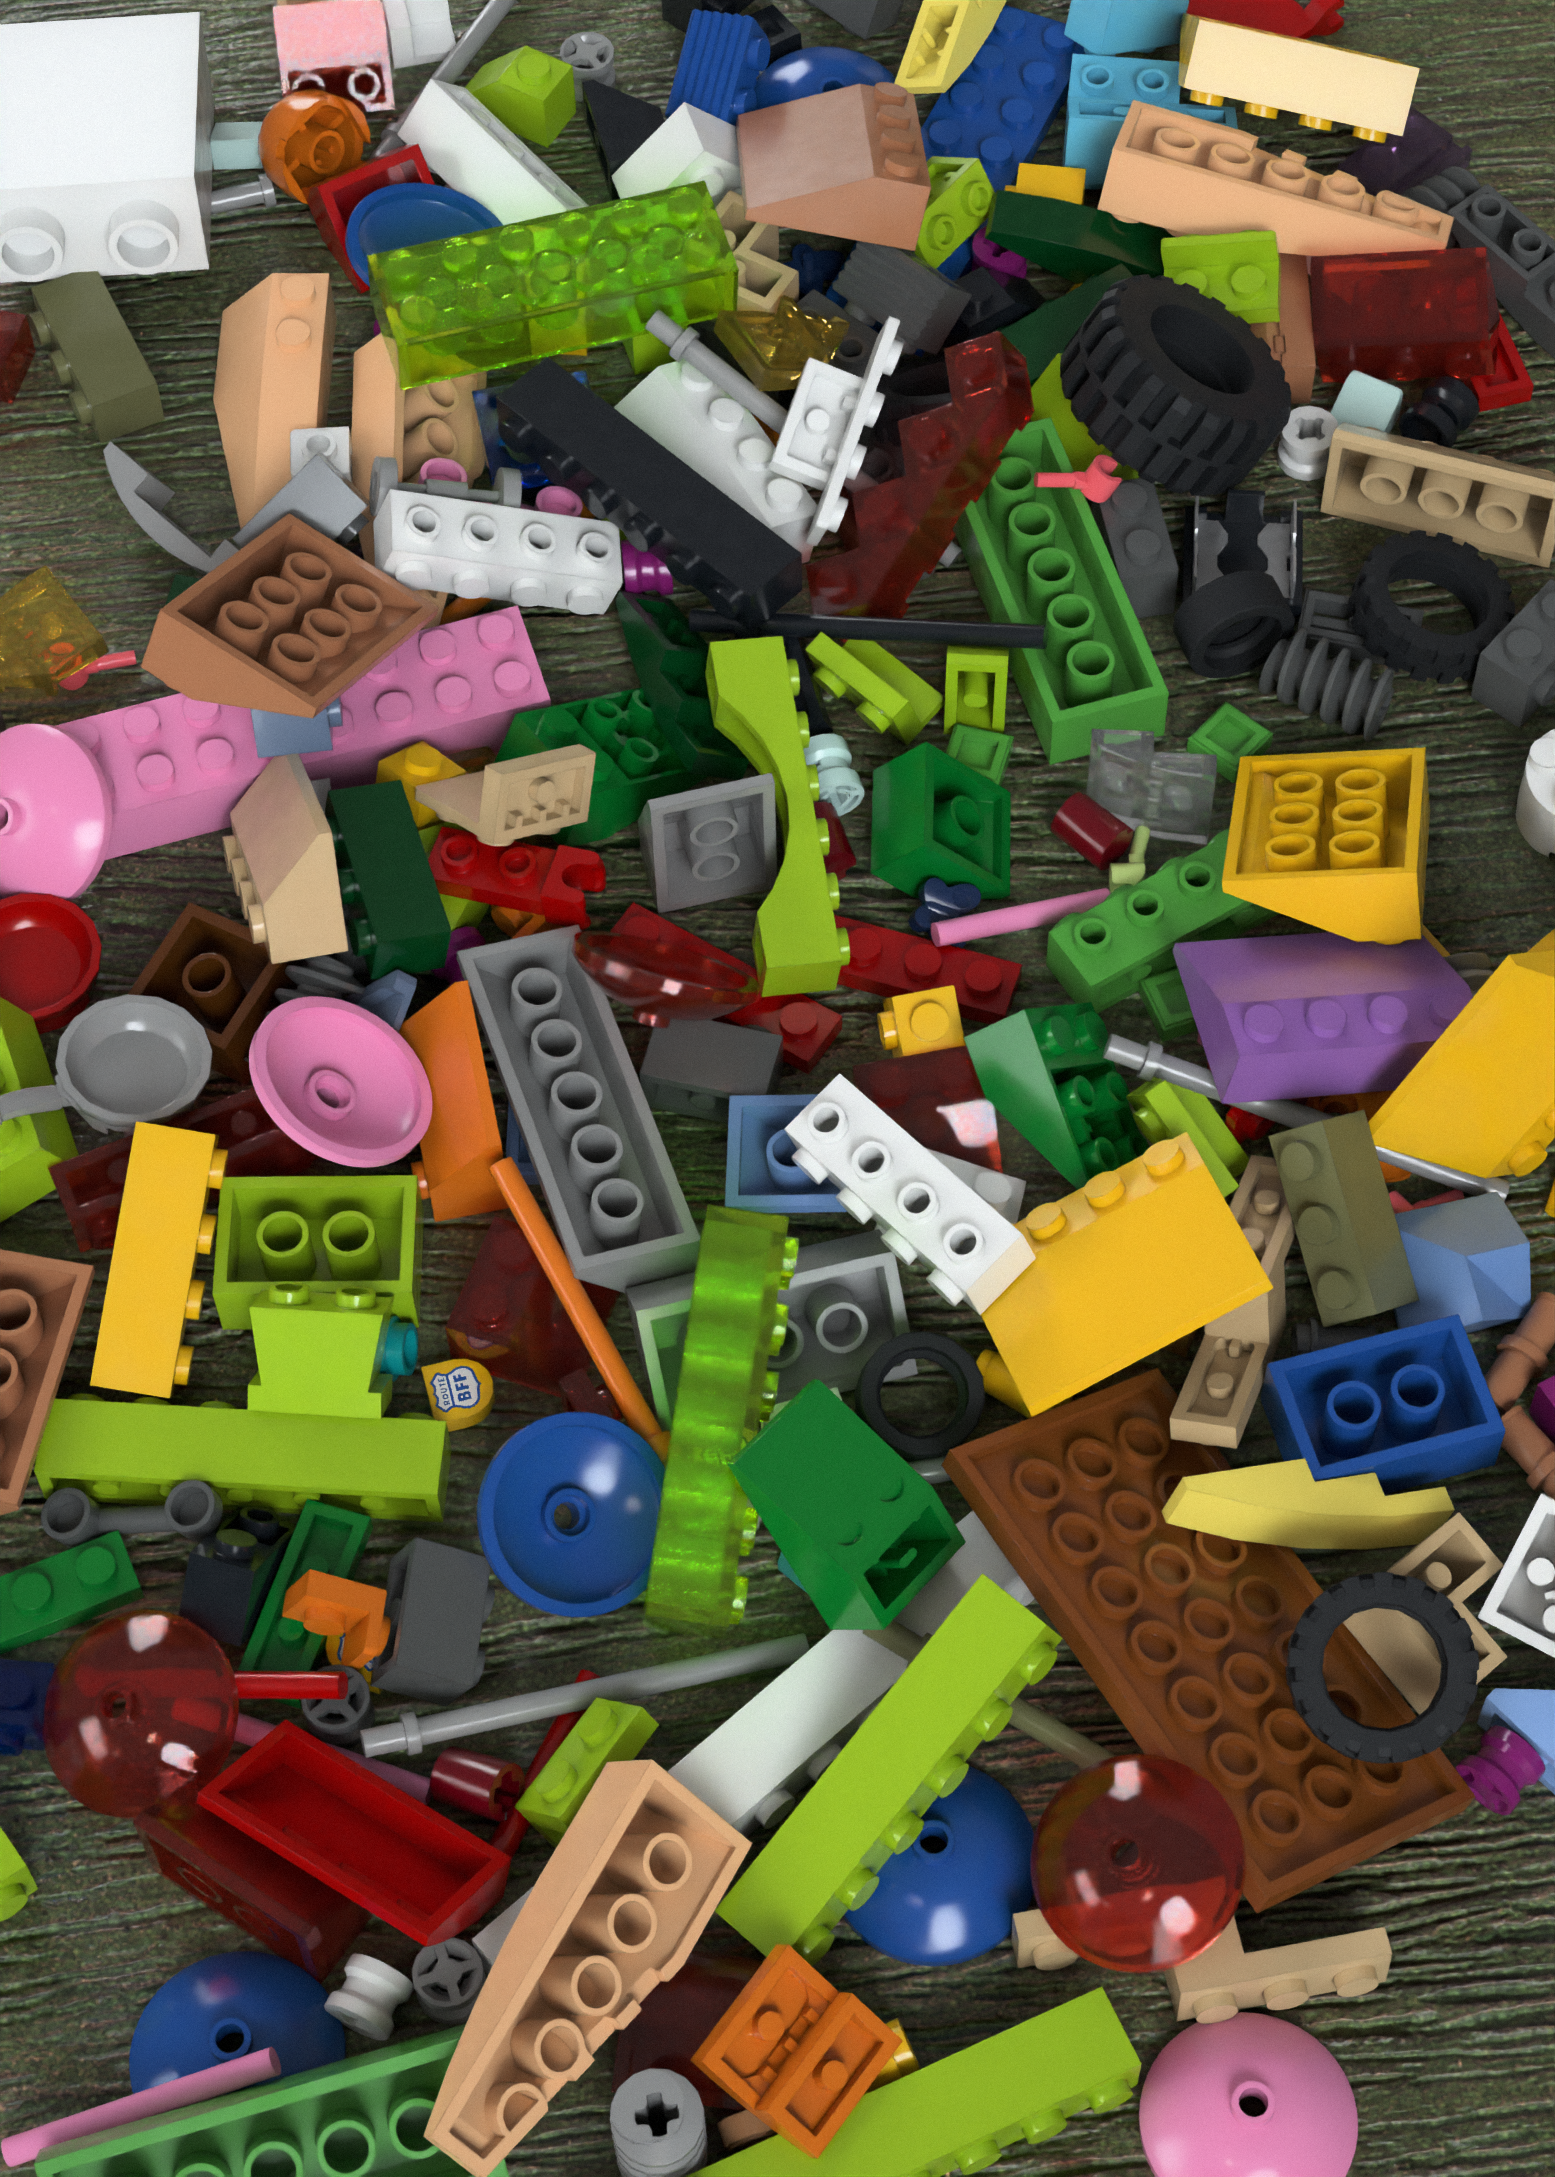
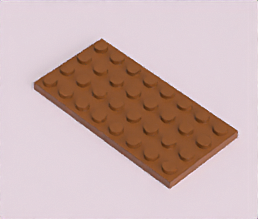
M1158 1368L950 1449L941 1466L1256 1913L1270 1908L1465 1811L1476 1797L1439 1747L1428 1754L1405 1762L1383 1764L1364 1762L1346 1757L1321 1742L1310 1731L1311 1729L1304 1720L1300 1718L1293 1705V1698L1286 1680L1288 1643L1302 1613L1323 1593V1590L1291 1547L1233 1540L1165 1522L1161 1511L1183 1477L1233 1469L1216 1446L1171 1439L1170 1416L1177 1402L1178 1395ZM1343 1623L1334 1630L1324 1649L1322 1674L1328 1694L1345 1715L1365 1726L1392 1728L1409 1723L1415 1719L1416 1715L1381 1668Z

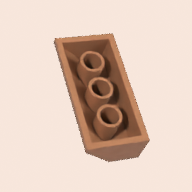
M0 1249V1516L20 1510L95 1275L93 1265Z

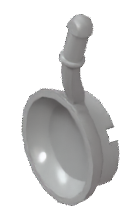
M127 994L99 1001L74 1017L60 1037L55 1063L58 1073L54 1077L56 1085L30 1087L0 1096V1126L2 1122L12 1118L73 1106L93 1129L107 1135L108 1128L113 1131L124 1132V1139L133 1140L136 1121L175 1128L186 1121L193 1110V1103L210 1077L212 1049L204 1027L185 1008L160 997Z

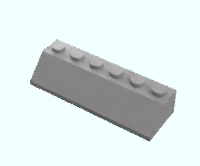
M579 925L457 951V962L464 980H468L474 1008L574 1278L626 1293L625 1288L694 1273L701 1239Z

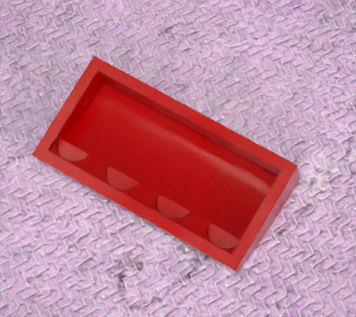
M286 1719L198 1792L197 1804L425 1947L437 1945L459 1934L486 1914L504 1896L512 1859L510 1856Z

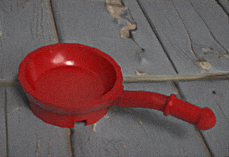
M20 893L1 899L0 997L33 1016L39 1035L62 1028L84 1011L90 1001L88 993L93 984L96 985L102 944L94 921L75 903L52 894Z

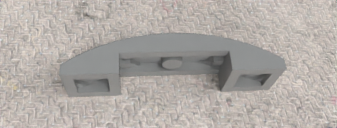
M111 441L105 447L103 452L107 469L118 495L131 516L160 546L204 576L240 550L234 544L224 539L213 554L207 551L161 511L175 492L139 461Z

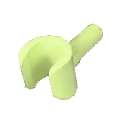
M1143 825L1136 827L1128 855V863H1110V893L1120 886L1126 884L1134 886L1143 881L1146 869L1144 856L1150 836V829Z

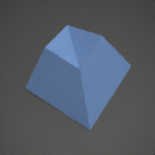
M818 1094L729 1096L725 1189L726 1213L847 1212L835 1198L841 1192L836 1185L827 1177L819 1185L816 1184L792 1160L791 1156L798 1149L784 1130Z
M1498 1192L1395 1214L1419 1297V1301L1393 1309L1398 1329L1459 1314L1466 1333L1523 1320L1531 1308L1530 1242Z

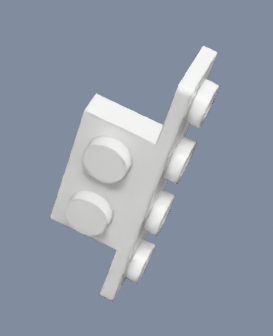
M891 316L888 317L877 336L863 378L810 357L804 366L768 470L823 491L805 541L806 543L817 546L826 530L834 533L837 532L849 501V499L839 496L845 478L855 480L867 450L866 446L858 443L863 426L873 428L885 399V394L876 391L882 373L888 376L892 375L902 351L903 343L894 339L900 324L899 319Z

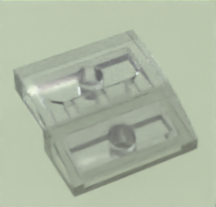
M1092 729L1086 795L1133 829L1134 832L1137 826H1145L1150 829L1151 837L1182 843L1207 845L1216 782L1217 755L1154 752V731Z

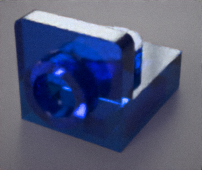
M0 1659V1756H18L22 1754L23 1749L45 1750L58 1679V1671L54 1663Z

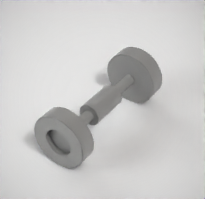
M376 456L370 479V513L372 516L378 514L390 489L468 501L490 502L494 505L520 508L522 497L521 473L519 469L500 467L495 476L493 491L468 489L467 482L425 479L424 484L398 482L396 458Z

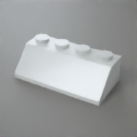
M684 359L680 362L675 361L656 367L614 407L645 433L802 553V564L809 562L814 545L805 541L817 509V504L801 482L768 470L775 446L748 409Z

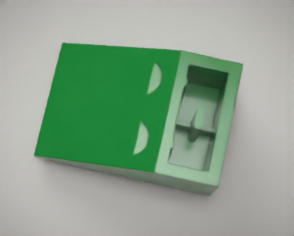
M642 687L517 713L494 763L576 744H581L596 752L587 822L563 827L560 832L550 835L558 845L570 847L609 838L638 820L647 800L682 793L708 777L688 772L666 739L644 695Z
M1092 1002L1024 1009L964 1037L985 1098L1077 1190L1084 1187L1094 1176L1102 1172L1114 1171L1142 1156L1150 1147L1145 1137L1140 1134L1129 1105L1130 1102L1126 1098L1130 1092L1125 1080L1117 1072L1114 1062L1103 1058V1052L1108 1041V1032L1103 1020L1095 1012Z
M812 1379L727 1463L830 1630H884L966 1543L934 1488L819 1379Z

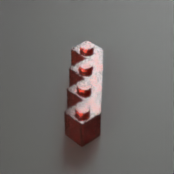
M1000 331L944 349L952 403L898 421L906 476L852 493L860 548L806 565L813 614L902 618L910 607L906 600L924 572L929 575L931 574L956 535L952 528L970 501L974 503L978 501L1002 462L998 459L1000 453L1017 429L1022 432L1035 412L1026 358ZM839 639L843 643L848 641L846 639Z

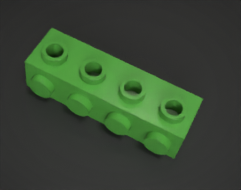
M1229 829L1217 834L1206 847L1185 858L1178 856L1168 860L1158 869L1156 874L1134 886L1131 884L1120 886L1110 893L1103 903L1082 914L1075 912L1065 916L1049 931L1046 966L1075 1003L1092 1002L1094 1010L1098 1014L1138 992L1139 980L1178 968L1172 952L1175 943L1234 939L1280 914L1223 892L1222 876Z

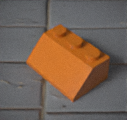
M468 980L455 982L402 1023L399 1034L419 1058L428 1077L432 1092L431 1121L426 1133L419 1141L423 1160L410 1164L412 1174L418 1176L422 1200H431L435 1222L509 1208L489 1171L492 1165L504 1159L469 984Z

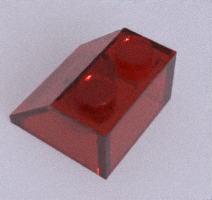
M966 1045L853 1065V1085L923 1147L1003 1173L994 1106L985 1098Z
M495 1216L445 1327L451 1360L469 1359L479 1362L492 1376L574 1402L592 1358L519 1224ZM556 1236L559 1244L561 1245L564 1251L560 1238ZM580 1280L606 1328L621 1292Z

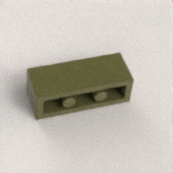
M98 271L73 272L31 287L36 307L35 312L28 314L32 330L40 346L50 344L53 352L48 353L59 384L63 386L70 383L74 392L69 393V399L81 426L90 423L100 443H104L165 420L157 382Z
M1365 1110L1321 1120L1268 1136L1323 1328L1379 1314L1419 1301Z

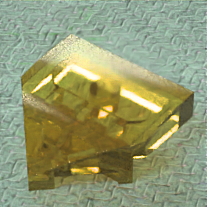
M783 295L776 314L761 311L719 310L713 331L759 391H778L797 388L809 357L828 364L847 335L851 322L833 316L830 320H826L824 316H818L816 320L805 315L793 298Z
M46 565L27 576L0 598V693H4L5 687L8 686L44 689L47 696L57 697L59 688L56 683L61 682L109 652L101 634Z

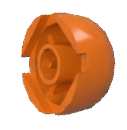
M309 89L289 94L273 105L265 116L258 135V155L267 177L278 189L287 196L301 203L308 204L301 188L365 162L360 160L363 153V142L370 144L371 133L365 115L353 102L328 92Z

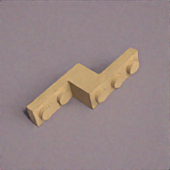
M1251 1155L1239 1183L1240 1187L1237 1188L1229 1208L1269 1278L1273 1289L1204 1325L1205 1335L1170 1416L1171 1439L1195 1442L1207 1446L1237 1449L1264 1382L1267 1363L1272 1362L1286 1326L1284 1261L1296 1231L1275 1158Z
M1223 1874L1014 1913L1012 1918L1011 1943L1017 1968L1035 1965L1040 1970H1056L1071 1965L1077 1960V1957L1106 1952L1111 1957H1125L1142 1951L1147 1944L1156 1942L1177 2022L1196 2018L1197 2022L1202 2024L1217 2023L1232 2018L1241 2009L1266 2005L1270 2010H1286L1303 2004L1308 2000L1309 1996L1337 1991V1994L1342 1997L1359 1996L1374 1990L1379 1983L1386 1982L1393 1954L1385 1927L1244 1953Z

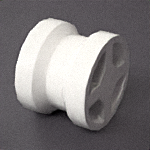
M1314 406L1298 407L1290 412L1289 421L1280 433L1281 441L1279 442L1277 452L1279 467L1285 474L1294 479L1304 481L1317 480L1326 475L1331 439L1334 429L1338 427V422L1330 412Z
M354 1953L350 1956L344 1967L347 1976L346 1981L340 1990L330 1993L324 2008L328 2013L340 2020L343 2025L353 2031L375 2040L385 2041L389 2038L394 2028L391 2016L398 2004L408 2001L414 1990L413 1983L398 1970L370 1956Z

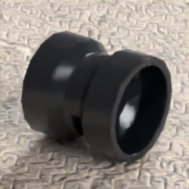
M1447 376L1437 377L1422 393L1421 402L1414 403L1400 418L1399 429L1401 435L1451 448L1457 440V433L1464 432L1478 417L1480 410L1478 400L1473 392L1457 379Z

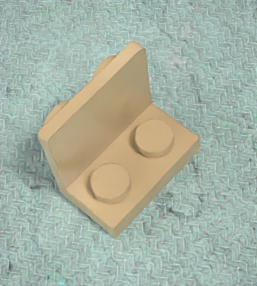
M576 744L485 765L484 771L416 786L415 800L434 810L440 819L462 826L476 834L480 842L491 846H508L514 842V839L535 834H556L563 827L587 822L596 752L581 744Z

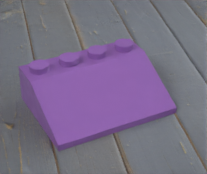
M1332 932L1183 942L1175 943L1172 950L1222 1104L1396 1090L1473 998L1469 985L1423 935L1422 939L1406 940L1394 945H1384L1375 941L1356 942Z

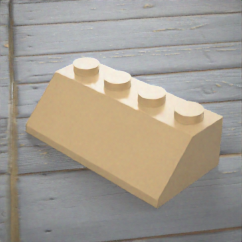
M1343 422L1334 429L1320 512L1408 534L1410 531L1422 530L1426 531L1427 536L1436 537L1439 532L1453 536L1452 542L1462 546L1467 542L1481 552L1549 568L1555 549V473L1545 469H1534L1497 460L1488 455H1477L1440 446L1430 441H1419L1382 432L1372 427H1361Z
M299 753L274 756L230 812L233 835L222 837L228 873H232L236 896H240L245 920L248 919L253 944L265 943L272 964L348 951L332 831Z

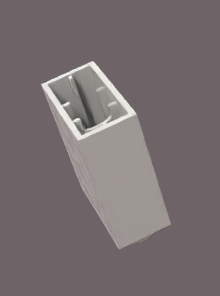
M200 12L0 25V283L39 282L56 279L73 272L98 271L100 276L128 274L149 275L159 272L209 269L213 166L210 136L214 128V98Z

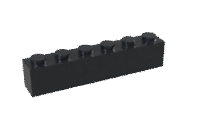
M549 357L544 358L496 396L499 418L498 432L504 443L512 451L525 453L540 465L550 481L558 486L565 485L582 498L585 506L593 515L600 519L606 517L620 528L636 549L641 552L649 551L663 562L671 575L679 583L685 586L691 584L705 595L722 617L728 620L734 618L752 633L802 591V553Z

